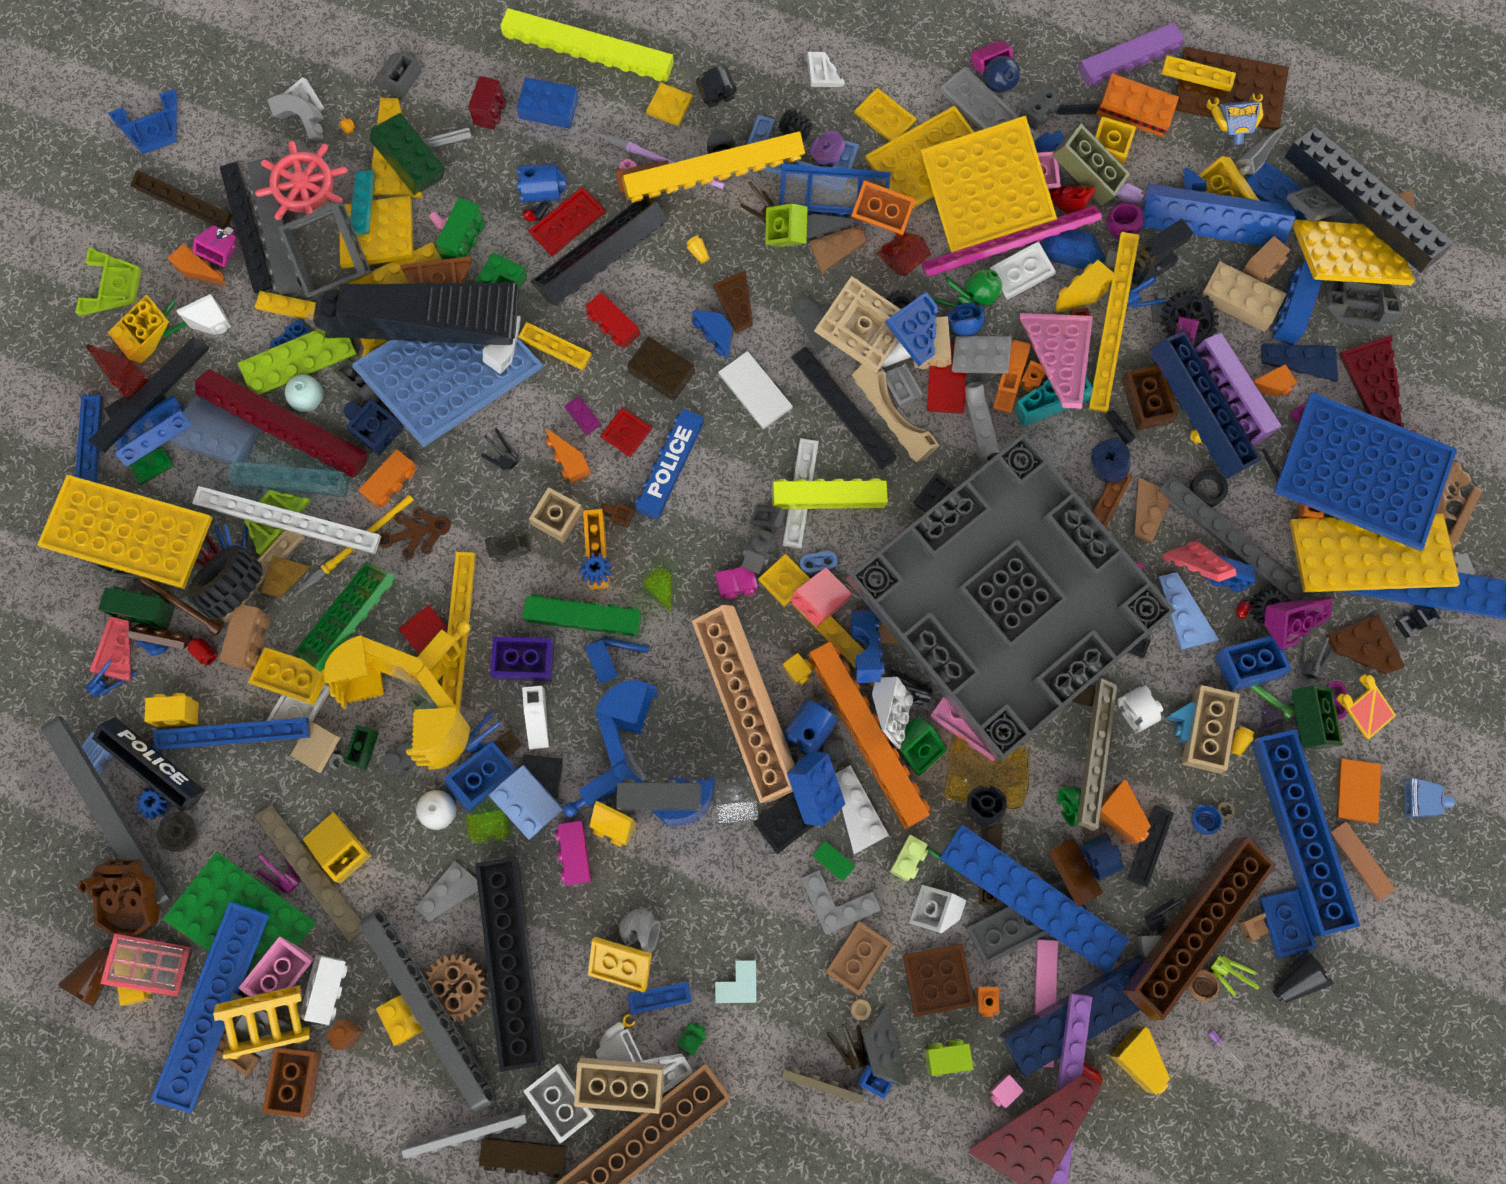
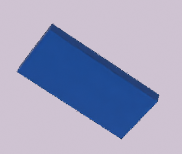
M1267 161L1255 174H1251L1246 179L1257 198L1264 202L1291 206V203L1286 200L1289 194L1304 189ZM1294 208L1296 220H1307L1304 213Z

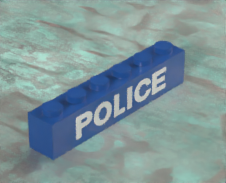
M685 409L682 410L681 414L676 415L674 429L669 430L666 437L668 441L659 451L658 456L660 458L657 463L654 462L651 468L652 475L650 479H646L643 485L644 492L642 496L639 495L635 502L638 513L657 521L704 424V417Z

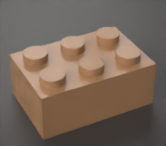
M242 604L236 607L231 615L219 660L232 668L253 671L260 658L258 656L260 648H263L265 644L264 633L270 626L269 616L257 607Z

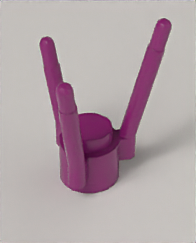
M262 854L258 855L263 863L279 877V880H275L260 869L257 870V873L279 887L282 892L290 893L300 884L299 876L285 858L284 860L291 874L286 872L282 875Z

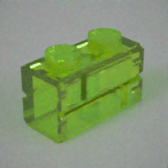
M502 810L466 816L468 839L474 841L475 844L485 843L487 838L494 837L496 841L506 839V835H511L509 817Z

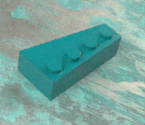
M1087 378L1085 379L1083 403L1090 400L1093 388ZM1048 379L1038 389H1034L1017 402L1015 414L1021 425L1025 427L1069 408H1062Z

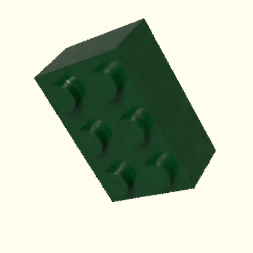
M113 586V589L105 587L98 610L110 617L169 629L175 607L170 605L169 601L162 599V596L156 594L146 596L143 592L137 590L127 592L125 591L126 589L118 586Z
M1311 685L1293 689L1291 701L1295 706V721L1299 727V739L1302 748L1326 749L1342 746L1332 687Z

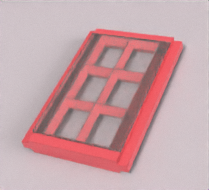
M114 934L100 984L178 997L190 947Z

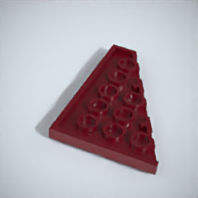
M1081 1074L1052 1095H1049L1014 1120L972 1146L968 1153L1018 1184H1050L1098 1094L1101 1084Z

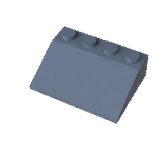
M196 396L182 412L192 425L168 441L178 448L243 469L260 428L232 415L221 407L215 406L206 399Z

